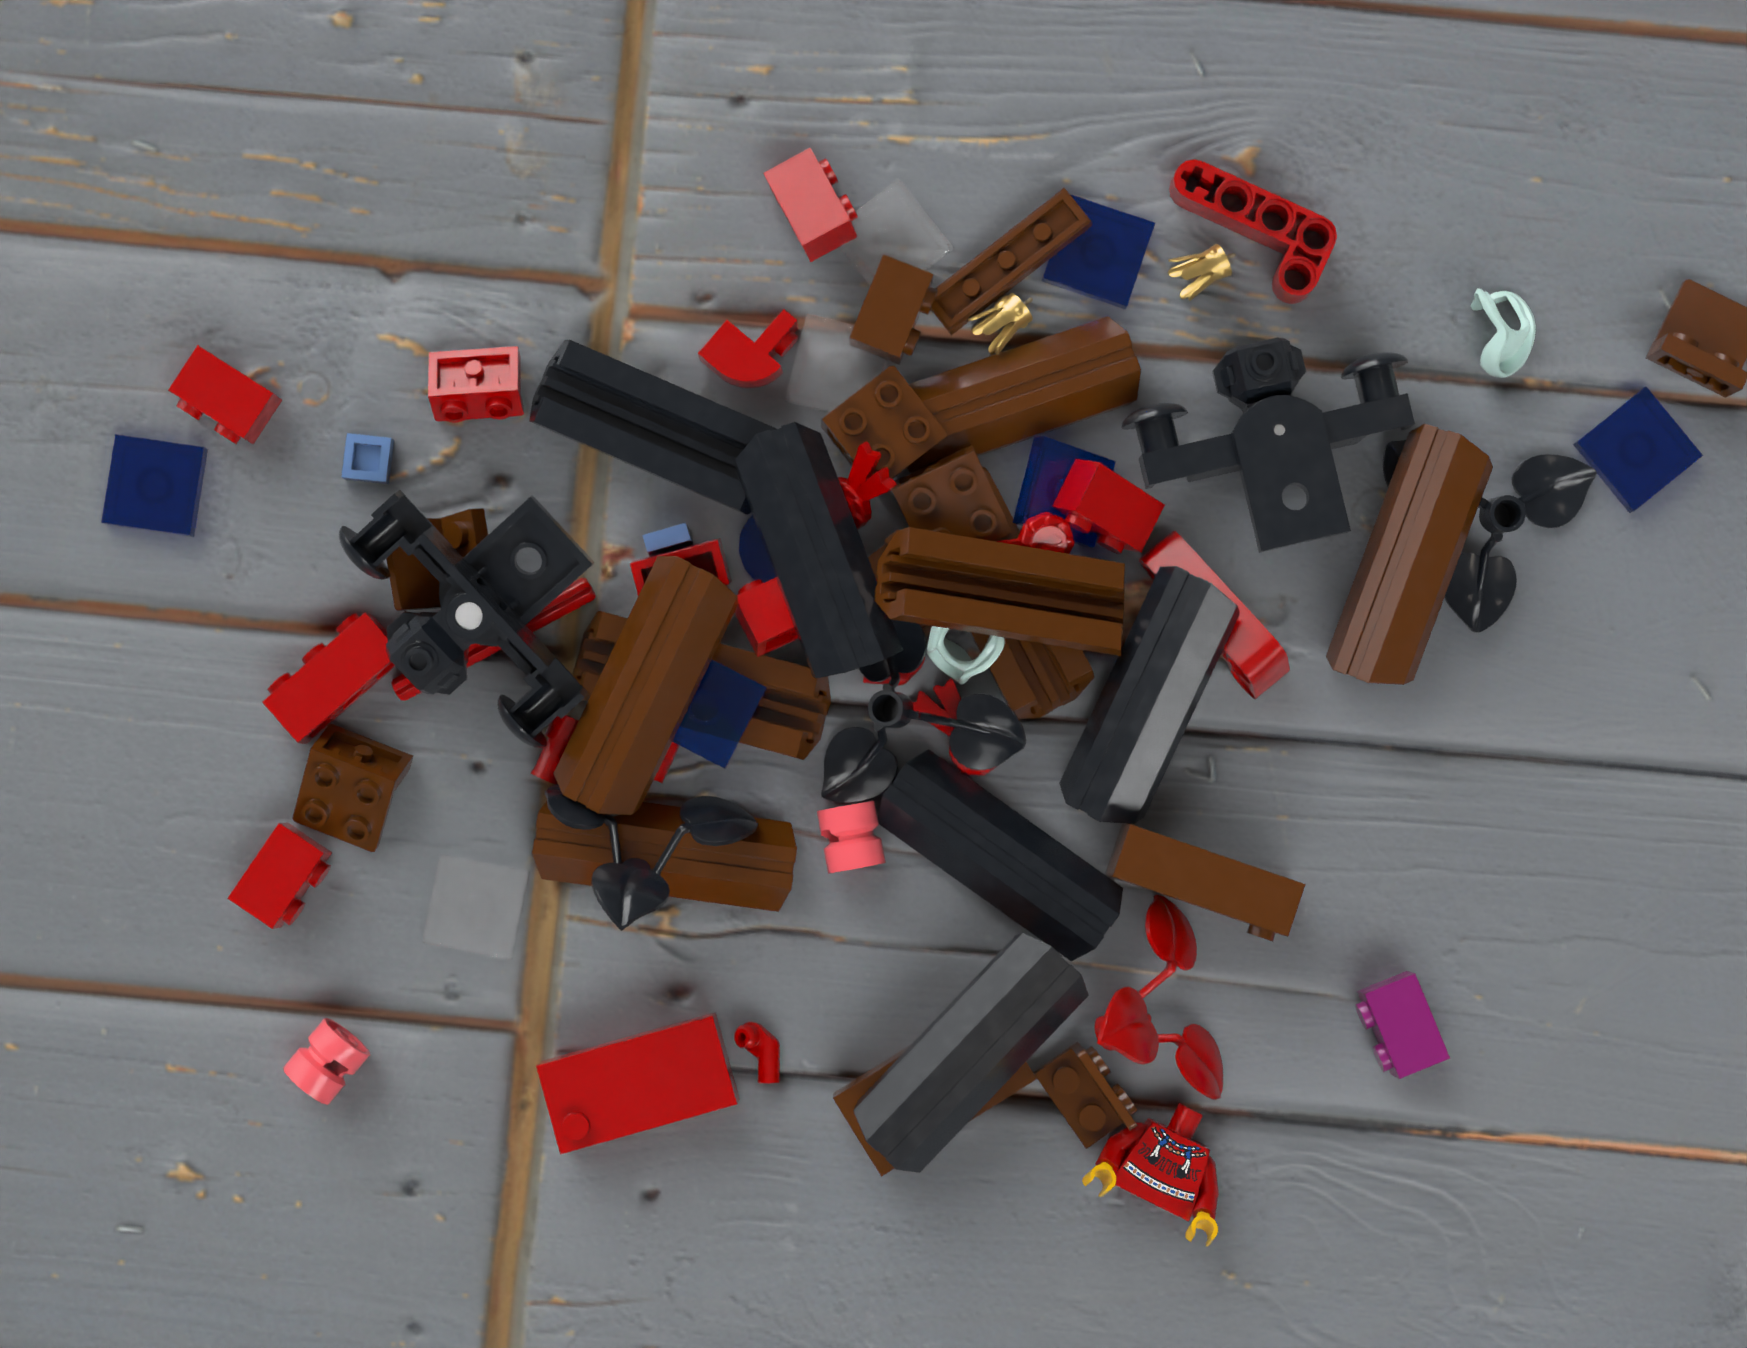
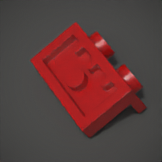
M518 346L429 352L428 398L434 419L438 422L457 423L470 419L492 418L500 420L513 416H522L524 414V405L521 397V356Z

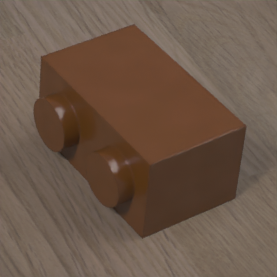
M883 254L850 334V345L900 365L904 354L912 356L921 335V331L914 329L920 313L929 315L938 293L937 289L931 287L934 274Z

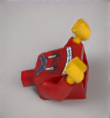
M1181 1103L1178 1104L1168 1126L1148 1118L1144 1123L1135 1122L1137 1126L1131 1130L1126 1127L1111 1136L1095 1163L1096 1166L1082 1179L1084 1186H1087L1094 1177L1101 1180L1103 1188L1098 1195L1099 1197L1104 1196L1116 1185L1188 1222L1191 1216H1193L1194 1219L1185 1233L1186 1239L1190 1242L1195 1236L1196 1228L1204 1230L1207 1234L1206 1247L1211 1245L1218 1233V1226L1214 1220L1219 1195L1216 1163L1209 1156L1210 1149L1192 1139L1203 1114Z

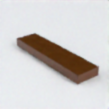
M1063 188L935 289L938 290V293L931 308L932 312L952 336L970 322L968 321L969 318L980 314L1093 226L1092 221L1068 191Z

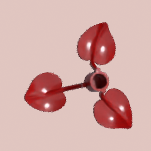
M1157 894L1153 896L1154 900L1148 907L1145 928L1147 939L1153 951L1161 960L1167 962L1166 967L1139 991L1131 987H1123L1115 992L1105 1014L1095 1020L1094 1029L1097 1044L1108 1051L1115 1050L1129 1060L1143 1065L1155 1060L1159 1043H1174L1178 1046L1175 1055L1176 1064L1183 1077L1198 1092L1210 1099L1216 1100L1221 1098L1223 1091V1063L1218 1045L1211 1034L1197 1024L1187 1025L1183 1029L1182 1036L1177 1033L1157 1034L1151 1022L1152 1017L1147 1013V1007L1143 998L1176 971L1177 966L1184 971L1192 969L1197 956L1196 938L1189 921L1174 903L1164 896Z

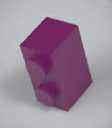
M1405 971L1357 991L1361 1002L1355 1004L1364 1028L1366 1030L1372 1028L1378 1045L1373 1046V1052L1383 1072L1389 1070L1392 1076L1401 1079L1450 1059L1415 973Z

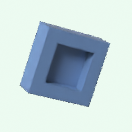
M347 433L341 477L346 480L389 484L394 440L388 437Z
M686 523L642 535L647 553L650 556L693 545L690 530Z

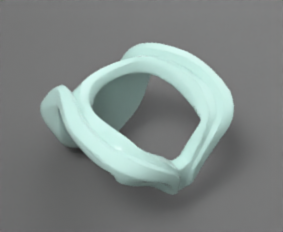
M1477 288L1471 308L1475 311L1484 309L1497 328V333L1482 351L1480 365L1489 375L1505 378L1517 372L1524 365L1531 352L1536 332L1534 315L1527 303L1513 292L1500 291L1489 294L1487 291ZM1509 300L1521 323L1518 331L1511 329L1506 324L1498 311L1497 303Z
M932 626L926 653L942 672L956 682L964 684L972 676L987 670L997 660L1005 646V638L990 635L982 652L977 658L972 660L963 648L945 638L949 628Z

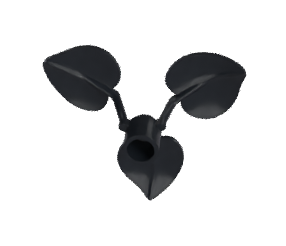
M1406 440L1390 441L1385 446L1383 474L1387 487H1389ZM1551 454L1534 456L1523 461L1512 475V485L1520 496L1519 498L1511 495H1504L1489 500L1481 498L1478 506L1480 508L1479 520L1483 528L1491 533V537L1482 547L1480 556L1474 553H1462L1460 555L1444 597L1449 607L1471 631L1481 632L1493 625L1506 611L1516 590L1517 578L1512 562L1502 556L1489 557V553L1496 543L1502 541L1503 533L1512 532L1520 528L1525 521V517L1533 524L1544 528H1557L1570 522L1581 509L1588 489L1596 477L1597 472L1594 468L1566 456Z
M892 620L903 650L883 661L859 668L864 677L872 682H881L891 676L890 682L884 684L883 690L875 693L868 703V714L875 723L873 727L878 733V740L869 729L863 727L845 728L838 732L826 750L821 796L830 801L854 803L875 798L888 789L896 777L898 760L891 751L883 748L887 742L886 727L902 728L911 719L954 727L949 738L950 750L960 764L975 770H987L997 767L1024 749L1026 744L1024 728L1016 713L1006 703L987 694H972L961 699L957 707V720L915 711L910 698L903 693L895 692V688L900 682L899 673H911L923 662L927 650L926 635L920 624Z
M558 783L550 786L545 790L544 794L547 797L550 812L561 823L583 830L598 828L603 823L608 827L614 863H606L597 867L593 872L591 885L602 909L621 931L640 917L661 908L667 902L670 889L660 874L683 835L691 832L692 838L702 845L722 846L740 841L752 835L758 828L755 818L728 800L714 796L692 798L686 801L680 808L679 815L685 823L678 826L655 867L650 869L649 863L640 858H629L624 863L622 862L617 822L613 818L620 814H598L587 808L586 805L564 796Z

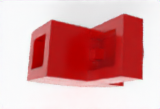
M783 309L760 337L753 342L730 321L726 320L698 352V356L702 363L731 385L740 388H759L768 385L783 374L782 366L773 357L776 354L783 357L794 346L799 338L795 334L798 329V321Z

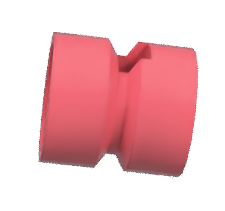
M874 801L817 811L821 836L828 838L830 842L824 848L828 874L886 863L882 840L873 834V830L879 825Z
M324 1018L308 1037L310 1042L309 1048H299L285 1064L283 1070L306 1094L320 1103L328 1105L346 1085L343 1076L345 1074H355L370 1056V1052L346 1028L332 1019Z

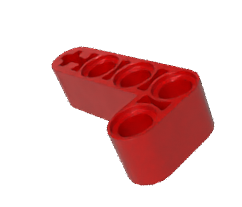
M1193 159L1180 164L1173 175L1169 187L1170 197L1174 203L1185 210L1282 253L1283 256L1272 280L1274 294L1279 300L1288 304H1296L1306 299L1317 285L1335 246L1337 232L1333 223L1322 215L1203 161ZM1190 177L1198 180L1193 192L1185 189ZM1212 185H1214L1218 188L1215 191L1211 199V202L1206 201L1205 199L1208 196ZM1225 194L1236 195L1242 201L1243 209L1239 212L1228 211L1222 205L1221 197ZM1268 212L1276 213L1283 221V229L1278 231L1269 230L1263 224L1262 215ZM1315 231L1320 234L1324 243L1323 248L1316 250L1309 248L1303 240V233ZM1293 270L1302 274L1305 279V288L1301 290L1290 288L1285 282V272Z
M1172 531L1139 558L1141 566L1152 580H1154L1160 567L1178 566L1190 574L1212 583L1238 606L1240 615L1221 656L1228 662L1229 670L1235 680L1253 699H1257L1290 671L1288 656L1279 642L1176 531Z

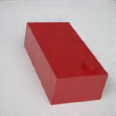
M716 1012L547 1059L536 1065L560 1155L737 1105L740 1100Z

